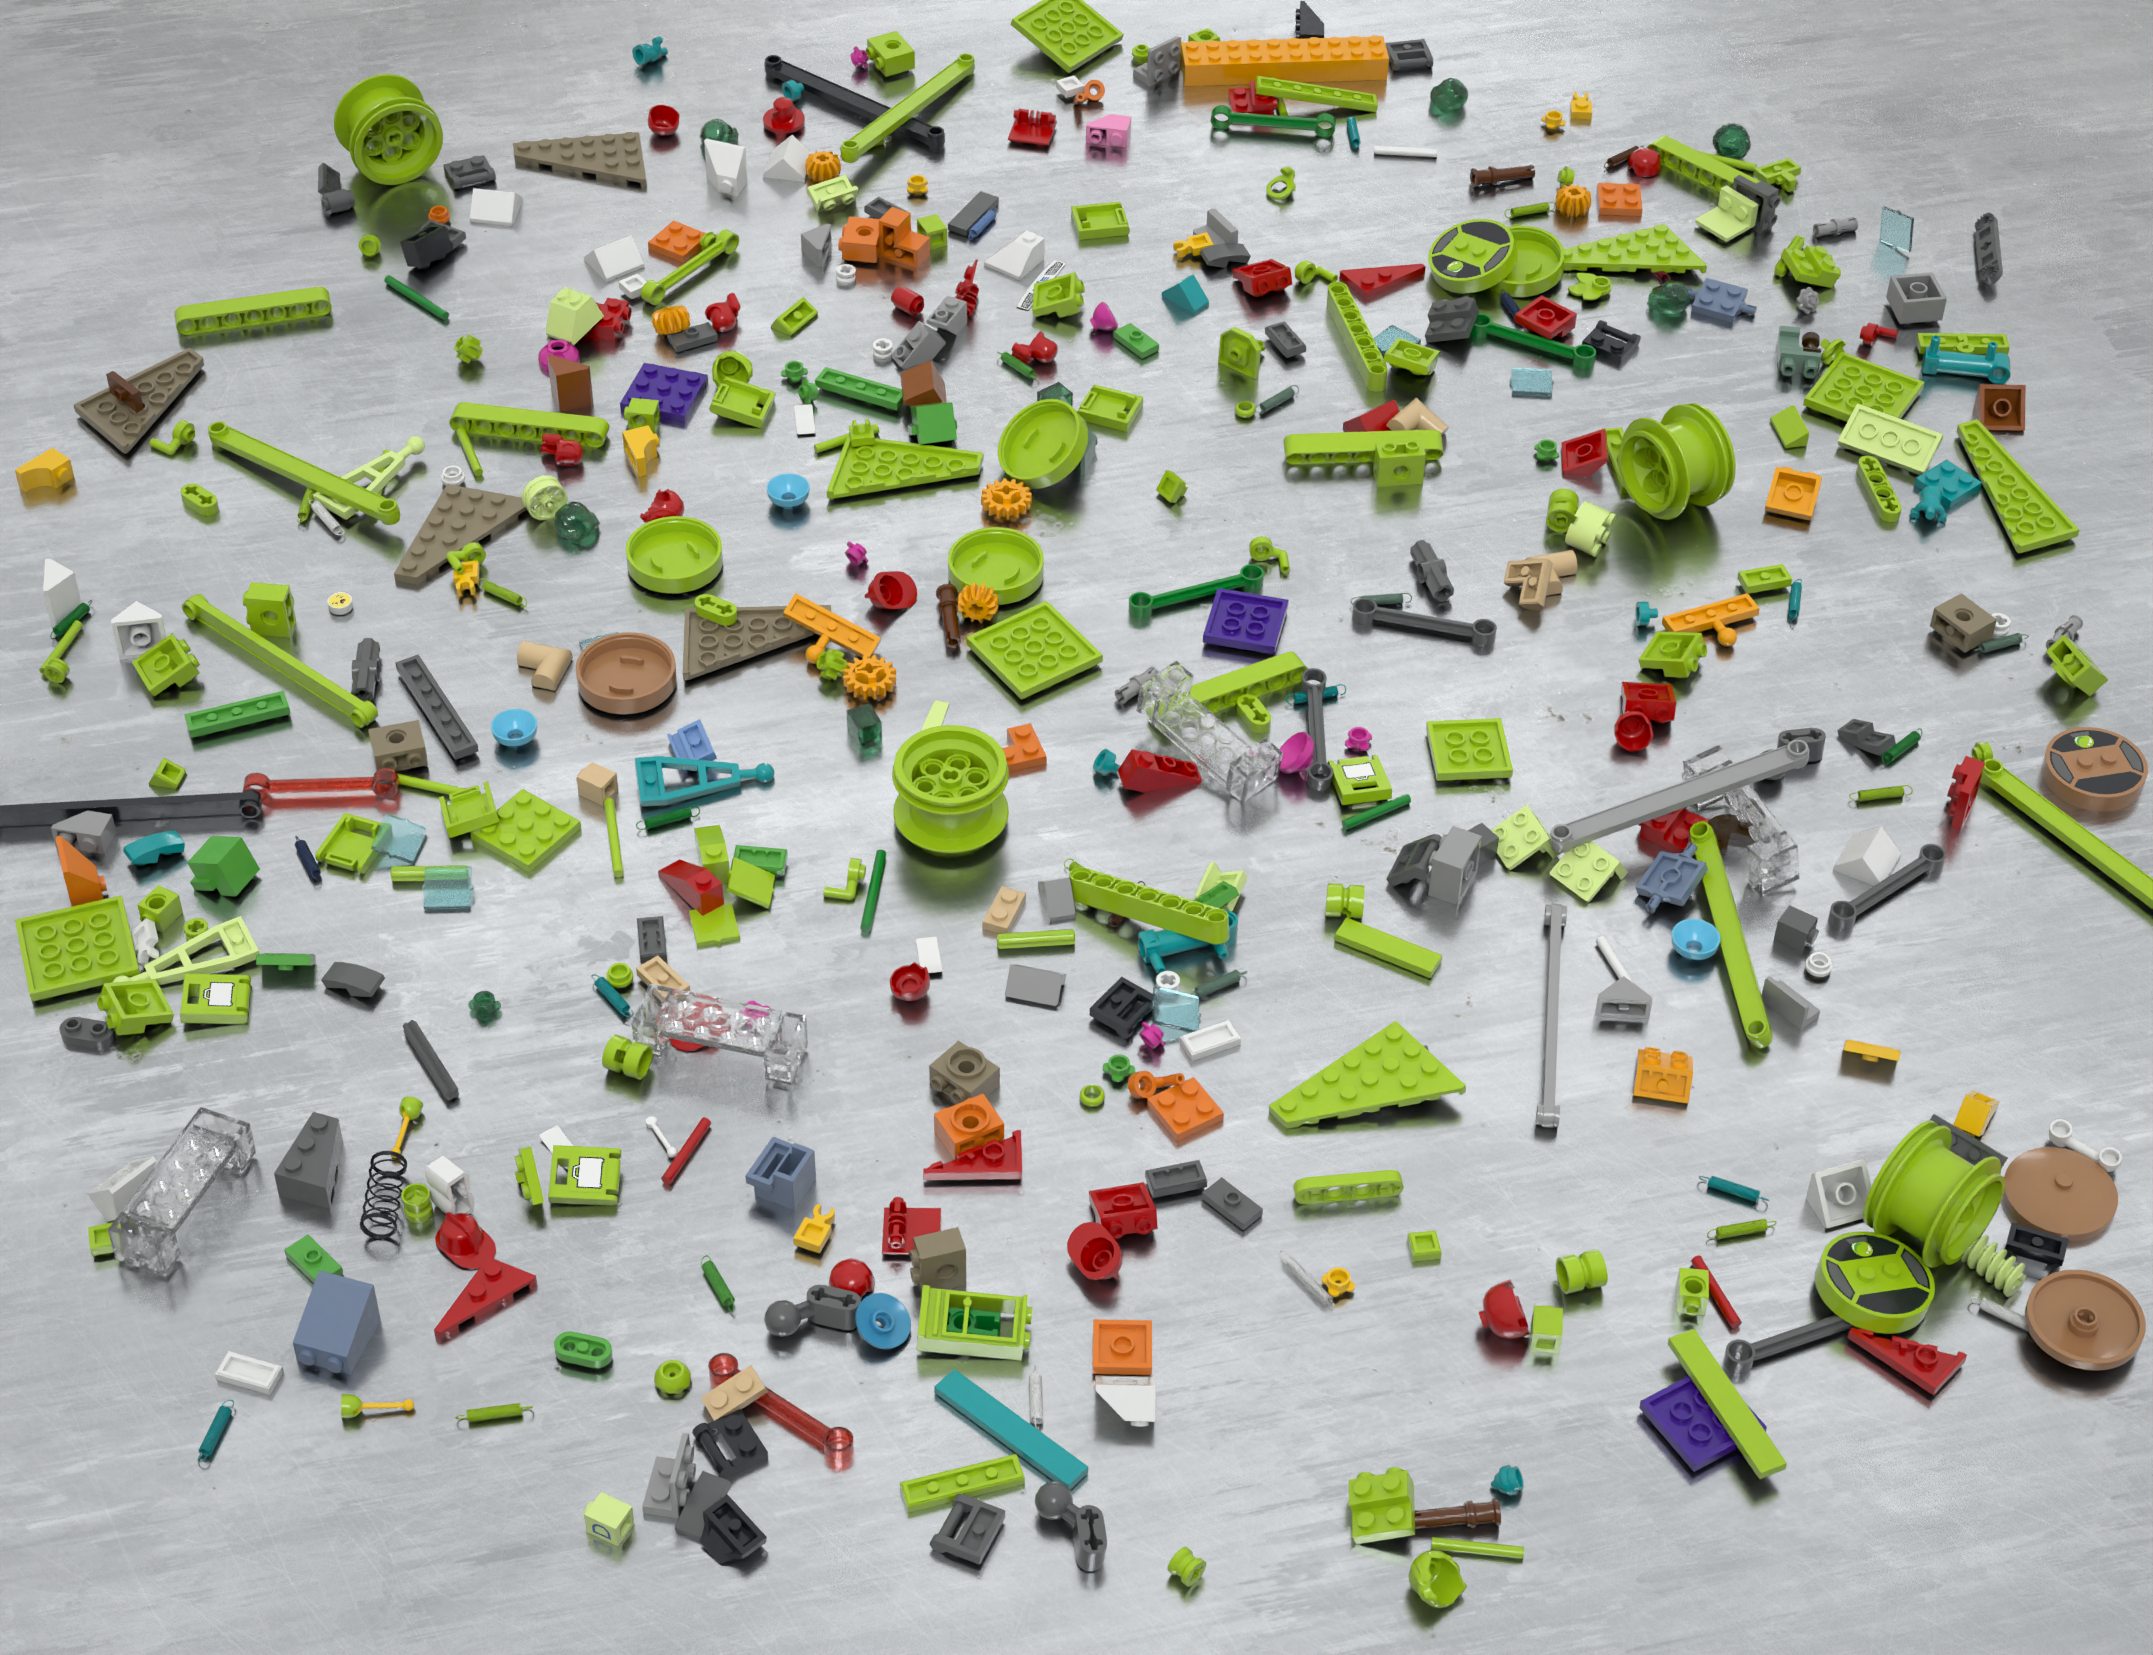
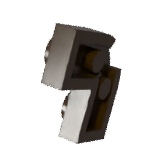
M1722 814L1711 818L1708 824L1716 835L1721 855L1725 856L1729 839L1755 844L1761 821L1733 814Z

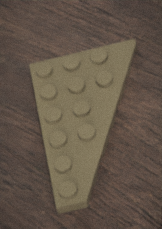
M639 132L604 134L600 136L587 135L577 138L564 137L554 140L542 139L540 141L513 143L514 158L517 163L531 164L533 166H539L540 164L551 165L553 170L574 172L579 175L587 172L596 174V178L619 181L626 184L628 181L641 183L642 187L647 186Z
M188 348L125 379L141 393L144 408L138 413L122 401L119 402L110 393L109 387L74 404L75 412L126 454L204 366L203 357L193 349Z
M447 484L394 572L395 581L418 585L426 580L428 576L439 571V567L448 561L446 554L449 551H461L465 545L473 542L479 543V540L487 535L492 537L508 524L518 520V515L527 510L522 503V498Z
M819 605L831 611V605ZM787 606L737 607L738 619L729 626L720 625L698 616L695 608H685L683 680H690L815 635L816 633L785 618L783 612Z

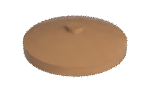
M2041 1147L2026 1151L2009 1164L2004 1176L2005 1190L2003 1200L2011 1215L2022 1226L2069 1239L2068 1242L2088 1240L2104 1232L2113 1221L2118 1207V1193L2110 1175L2091 1158L2069 1149Z
M2063 1270L2044 1277L2031 1290L2025 1307L2026 1325L2037 1345L2054 1359L2079 1369L2108 1370L2125 1364L2136 1355L2145 1335L2146 1322L2144 1313L2135 1297L2115 1280L2087 1270Z

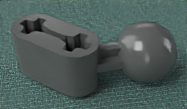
M1818 728L1782 731L1778 737L1777 748L1788 745L1793 740H1802L1807 743L1809 748L1808 762L1818 761L1823 756L1826 735L1824 731ZM1774 749L1766 750V751L1762 752L1761 754H1763V753H1765V752H1768V751H1771V750H1774ZM1786 771L1765 780L1775 781L1785 775Z
M814 1285L807 1291V1301L795 1305L790 1301L780 1300L769 1305L764 1316V1322L767 1330L778 1337L790 1336L796 1332L801 1320L806 1318L816 1324L842 1330H852L856 1328L855 1313L861 1299L857 1293L826 1285Z
M1047 1482L1042 1485L1035 1495V1505L1039 1514L1049 1520H1060L1063 1518L1073 1525V1541L1077 1564L1085 1571L1093 1572L1099 1570L1104 1563L1107 1549V1536L1102 1511L1093 1505H1085L1081 1508L1074 1505L1071 1491L1060 1482Z

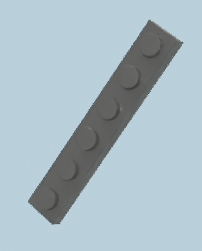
M419 654L395 662L396 670L454 759L456 760L478 752L477 742Z

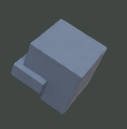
M772 1137L746 1174V1183L754 1186L755 1196L795 1211L816 1180L815 1150Z

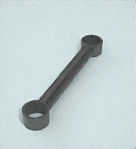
M1359 598L1353 603L1352 619L1358 624L1368 625L1378 620L1471 637L1475 644L1480 646H1489L1495 642L1497 626L1488 619H1479L1472 624L1377 607L1376 602L1369 598Z
M1310 668L1303 672L1301 679V690L1307 695L1310 737L1314 742L1313 762L1308 768L1307 784L1314 790L1324 791L1330 788L1333 779V768L1327 764L1322 703V694L1326 688L1327 676L1320 669ZM1316 680L1319 681L1320 684L1313 685L1308 683L1307 681ZM1324 774L1327 776V778L1318 779L1315 778L1313 775Z
M1936 844L1922 846L1919 857L1852 901L1834 902L1829 912V924L1838 930L1851 929L1858 914L1922 873H1937L1941 871L1944 866L1946 851ZM1927 856H1930V857H1934V858H1936V859H1938V860H1930V859H1928V858H1926V857H1927ZM1837 913H1842V914H1845V915H1847V916H1849V917H1848V918H1843V917H1840V916H1838V915H1836V914H1837Z
M1834 1315L1751 1344L1745 1340H1733L1726 1347L1723 1360L1724 1365L1733 1373L1744 1374L1751 1370L1755 1360L1855 1326L1846 1322L1838 1315ZM1735 1352L1742 1353L1749 1359L1739 1361L1730 1354Z

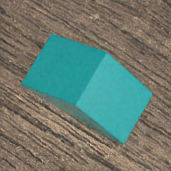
M1194 274L1176 282L1162 292L1163 297L1193 314L1209 305V300Z

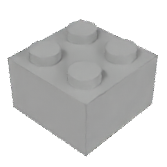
M1933 272L1890 277L1886 298L1900 324L1932 322L1943 319L1947 298Z
M1452 826L1447 835L1443 834L1438 851H1433L1429 859V865L1432 866L1427 877V884H1430L1429 896L1454 905L1459 904L1477 873L1481 835Z

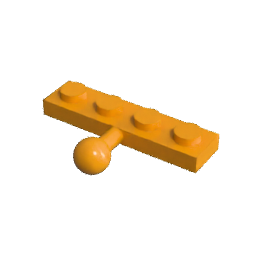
M796 593L783 612L785 618L820 635L816 645L808 647L805 653L807 661L811 664H817L819 655L824 652L829 641L863 658V655L871 658L881 642L880 637Z
M1747 593L1663 616L1662 625L1668 632L1697 633L1714 628L1718 633L1719 643L1724 647H1730L1736 643L1737 633L1734 629L1726 628L1724 625L1758 616L1760 608Z

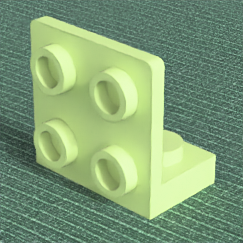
M1726 185L1720 190L1718 206L1696 218L1695 223L1721 240L1728 242L1755 226L1759 204Z
M1527 804L1491 830L1499 837L1497 854L1508 870H1512L1538 850L1542 853L1547 851L1553 859L1561 854L1552 849L1549 833Z
M1593 841L1571 848L1550 871V875L1587 903L1592 900L1613 875L1622 880L1628 873L1619 860Z

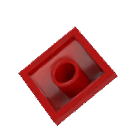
M1392 400L1343 422V427L1350 432L1392 431L1386 425L1400 410L1396 401Z

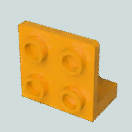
M1645 1047L1644 1050L1638 1049L1633 1095L1689 1103L1693 1078V1057L1688 1056L1687 1053L1682 1051H1672V1054L1663 1053L1655 1047Z

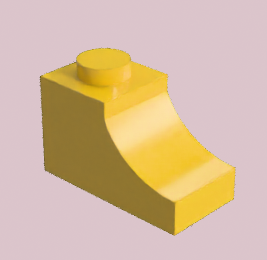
M649 425L623 431V447L638 477L647 475L646 465L652 458L657 457V447L660 446L657 434H653Z
M54 448L47 450L15 469L19 488L24 492L41 486H51L56 489L74 478L70 459Z
M1976 1091L1966 1094L1953 1125L1973 1137L1975 1135H1983L2000 1101Z

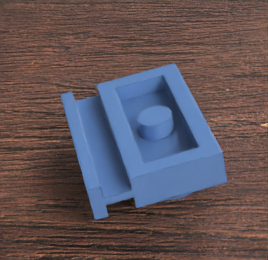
M700 719L678 729V733L674 735L667 734L676 758L707 761L717 759Z

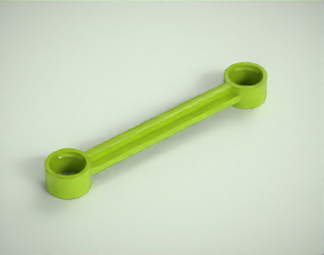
M727 229L721 230L716 237L715 243L658 282L648 280L641 289V298L652 305H658L663 300L668 289L720 253L732 254L739 245V236Z

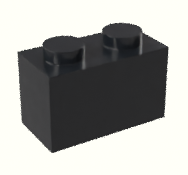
M429 225L400 242L407 266L417 267L418 269L429 267L431 262L445 258V254L453 250L446 226Z

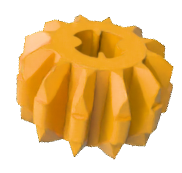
M815 151V154H809L806 159L805 170L809 179H813L814 182H824L838 177L841 171V163L838 155L833 154L832 151Z
M1572 184L1562 186L1556 194V210L1560 211L1562 215L1567 214L1568 217L1574 216L1577 218L1578 215L1585 216V213L1589 212L1591 207V192L1587 191L1586 187H1579V184L1577 186Z
M669 306L656 310L652 314V324L656 333L660 335L674 334L686 330L691 325L690 315L685 306Z
M975 582L971 586L965 585L958 595V611L962 612L963 618L970 617L971 623L974 620H978L981 624L985 619L990 621L993 614L998 610V594H994L993 587L985 588V583L981 586H978Z

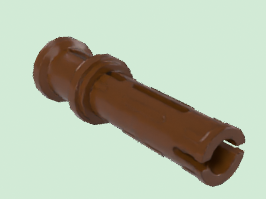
M1534 165L1501 169L1490 166L1488 169L1482 170L1472 168L1470 171V182L1472 187L1475 188L1483 184L1493 186L1500 181L1532 179L1535 177V170H1531L1534 169Z
M943 584L936 590V597L939 599L938 611L943 616L945 643L950 648H956V641L958 646L961 644L957 619L958 601L956 597L958 592L954 585Z
M1492 1498L1491 1502L1473 1503L1472 1500L1466 1501L1463 1506L1415 1510V1530L1465 1524L1469 1528H1475L1477 1524L1494 1523L1495 1526L1501 1525V1510L1498 1498Z

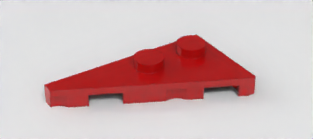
M1423 264L1341 270L1339 278L1364 299H1367L1424 274L1426 266Z
M1021 1130L1013 1131L1012 1137L1000 1142L993 1139L983 1146H976L958 1153L957 1159L945 1164L941 1161L931 1164L928 1168L923 1169V1180L1022 1179Z
M488 1256L435 1327V1337L441 1339L445 1335L452 1334L459 1330L458 1325L471 1317L476 1320L494 1310L499 1304L513 1299V1293L527 1285L529 1288L534 1287L537 1284L536 1275Z
M1852 1327L1847 1337L1932 1395L1965 1363L1967 1354L1958 1351L1957 1356L1937 1351L1938 1346L1923 1345L1917 1341L1893 1336L1892 1340L1873 1336L1874 1331L1866 1329H1855Z

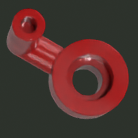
M1869 322L1867 326L1862 327L1860 339H1863V344L1873 346L1877 335L1896 339L1898 330Z

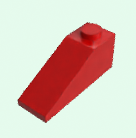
M679 859L658 871V875L702 916L724 905L722 882L708 869Z

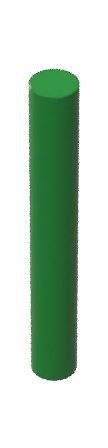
M1408 794L1399 796L1343 820L1342 826L1345 830L1353 828L1411 803V798Z

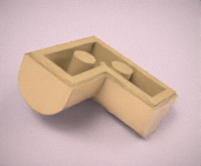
M1417 398L1410 402L1386 425L1392 431L1438 430L1441 432V436L1449 428L1447 424Z
M1573 550L1531 556L1525 559H1549L1553 563L1547 595L1562 593L1563 585L1558 577L1577 574V559Z
M1549 559L1508 561L1504 584L1507 586H1522L1519 605L1523 608L1533 611L1544 609L1553 565Z
M522 641L517 652V664L519 666L536 669L531 679L532 686L554 691L573 659L572 653L568 649Z

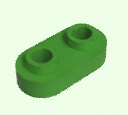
M567 1331L558 1335L554 1341L555 1354L559 1360L591 1368H602L612 1360L611 1344L608 1340L601 1337Z

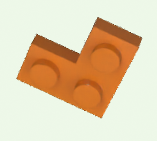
M1031 723L1007 728V737L1012 746L1002 749L1005 753L1009 772L1047 764V756Z

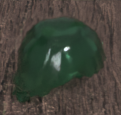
M1456 78L1443 80L1441 84L1433 87L1430 92L1431 101L1444 114L1450 110L1457 111L1467 102L1468 98L1466 86Z
M716 118L704 124L699 137L702 143H704L705 139L735 144L738 141L739 134L736 128L724 120Z
M1724 124L1716 130L1713 136L1714 149L1723 157L1741 160L1748 154L1751 148L1750 136L1747 130L1739 124Z
M1679 282L1665 283L1652 289L1647 305L1650 311L1656 310L1660 315H1676L1687 309L1690 303V293Z
M571 501L561 506L554 516V525L558 535L561 538L572 541L573 544L580 543L581 540L592 534L600 525L596 515L580 502Z

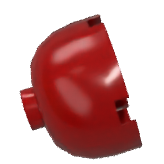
M1511 1279L1491 1287L1485 1293L1482 1300L1484 1310L1479 1311L1484 1328L1490 1327L1494 1335L1501 1339L1509 1340L1530 1334L1519 1297L1514 1294L1513 1289L1515 1287Z

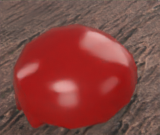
M656 105L649 110L648 127L654 134L659 136H671L678 129L680 115L673 107Z
M1639 148L1629 156V169L1633 168L1635 175L1650 177L1660 173L1661 159L1659 154L1653 149Z
M1627 711L1618 717L1614 725L1617 743L1627 751H1640L1646 748L1653 738L1650 720L1647 715L1640 711Z
M913 962L911 965L901 966L894 970L890 977L891 992L895 997L905 1002H915L921 999L930 989V975L927 968H923L916 962Z
M855 1258L842 1260L831 1270L829 1286L855 1292L860 1296V1299L868 1291L873 1292L874 1275L867 1264Z

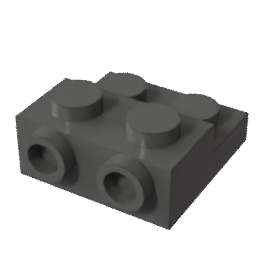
M1741 175L1735 177L1732 189L1759 204L1754 228L1762 232L1768 227L1773 226L1777 221V215L1774 214L1775 208L1778 207L1781 198L1778 196L1779 189L1764 181L1756 184Z
M1464 296L1456 300L1442 299L1433 302L1427 315L1430 322L1425 333L1427 343L1469 338L1479 313L1475 298Z

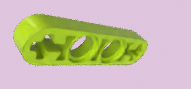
M1872 456L1861 457L1858 461L1857 473L1879 517L1886 522L1898 521L1902 506L1880 462ZM1870 480H1876V481H1879V482H1881V483H1875V482H1872V481H1870ZM1878 495H1885L1888 498L1879 497Z
M1396 1170L1305 1177L1297 1180L1293 1185L1295 1199L1300 1204L1392 1197L1400 1194L1404 1189L1401 1174ZM1368 1184V1185L1365 1186V1187H1361V1188H1358V1187H1357V1186H1359V1185ZM1332 1187H1340L1335 1190H1328Z

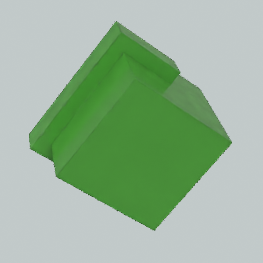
M939 402L910 407L913 425H908L909 435H917L918 444L957 439V421L954 418L952 402Z
M211 836L187 862L195 875L190 881L194 890L214 891L217 888L221 896H237L260 870L242 837Z

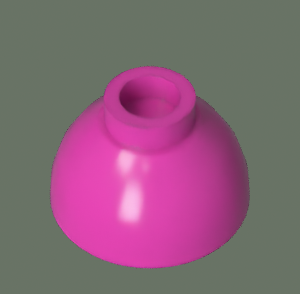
M1106 302L1098 304L1094 310L1093 318L1089 319L1095 331L1099 329L1114 331L1119 326Z

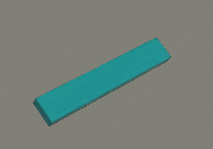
M953 1369L934 1386L935 1394L1053 1481L1060 1482L1071 1490L1088 1473V1466L956 1369Z

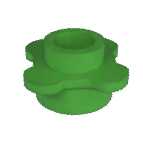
M799 361L786 363L785 370L781 371L782 377H788L793 382L800 381L803 375L808 374V369L803 368V364Z
M804 378L802 385L799 386L798 394L805 401V405L811 404V401L817 399L818 389L815 383H809L808 379Z
M1544 439L1534 446V449L1537 451V458L1540 460L1559 458V453L1556 451L1557 444L1552 440Z
M1117 1054L1110 1057L1108 1063L1103 1064V1071L1109 1073L1114 1082H1121L1126 1076L1135 1073V1067L1130 1065L1128 1057Z

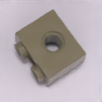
M1961 593L1934 608L1930 627L1940 633L1942 639L1947 644L1958 647L1966 653L1993 637L1997 619Z
M419 720L368 729L377 775L428 765Z
M957 1041L929 1065V1080L935 1090L943 1092L958 1104L980 1094L988 1097L1000 1086V1067L987 1060L978 1049L968 1047Z
M958 1227L913 1237L914 1249L909 1251L913 1268H910V1275L913 1285L918 1284L921 1294L923 1285H930V1288L951 1289L966 1285V1247Z

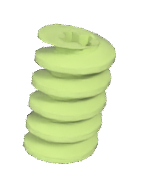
M1984 1235L1974 1241L1965 1251L1962 1262H1967L1969 1268L1976 1269L1978 1275L1985 1276L1987 1282L1994 1283L1996 1289L2003 1290L2004 1295L2010 1297L2022 1287L2027 1276L2023 1274L2025 1264L2020 1263L2014 1267L2016 1257L2011 1256L2005 1260L2007 1250L2002 1249L1996 1253L1998 1243L1993 1242L1987 1246L1989 1236Z

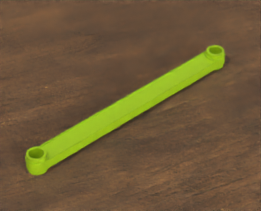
M969 53L960 54L958 59L852 138L843 141L841 145L842 160L846 163L857 162L858 158L963 78L972 75L975 70L974 56Z
M217 421L208 427L210 440L215 447H222L370 515L382 521L385 525H394L400 521V509L394 499H387L233 429L227 426L225 422Z
M202 594L193 595L182 604V610L189 619L199 620L350 717L356 726L360 728L368 726L378 717V711L373 703L368 700H360L209 604Z
M1987 759L1984 761L1985 766L1980 781L1983 785L1994 789L2153 909V878L2005 769L1999 760Z
M1700 821L1691 827L1690 837L1692 843L1698 847L1697 851H1695L1696 859L1706 862L1708 868L1702 880L1714 923L1720 934L1721 948L1745 1033L1752 1045L1756 1048H1765L1773 1040L1768 1015L1716 835L1707 822Z

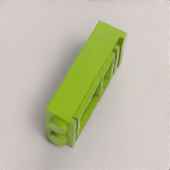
M923 1285L916 1351L1022 1361L1023 1349L1029 1350L1030 1332H1025V1324L1031 1325L1033 1308L1027 1306L1028 1295L1019 1297L930 1288V1285ZM949 1307L965 1309L962 1333L946 1332ZM969 1309L1014 1314L1012 1338L967 1334Z

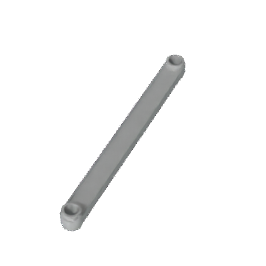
M1793 740L1788 745L1567 824H1557L1551 829L1550 844L1555 852L1566 853L1573 847L1785 771L1803 768L1809 761L1808 745L1805 741Z
M1552 903L1551 905L1546 904L1544 913V925L1549 926L1543 1086L1542 1104H1537L1536 1125L1544 1128L1558 1127L1560 1119V1105H1555L1561 927L1566 926L1567 906Z

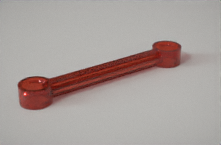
M380 769L374 773L373 777L269 780L264 774L251 773L244 779L243 791L248 789L258 791L261 794L262 801L269 794L373 791L379 797L389 798L398 792L399 776L390 769ZM386 781V782H390V783H392V784H391V785H382V784H380L379 782ZM257 785L262 787L263 789H254L250 786Z
M729 1353L717 1354L709 1361V1377L715 1386H719L741 1372L738 1368L737 1359ZM721 1366L733 1368L732 1372L724 1375L714 1372ZM767 1387L765 1388L768 1392L755 1400L824 1445V1454L829 1460L843 1462L853 1455V1435L847 1428L827 1427ZM835 1440H844L849 1443L842 1449H834L829 1446Z

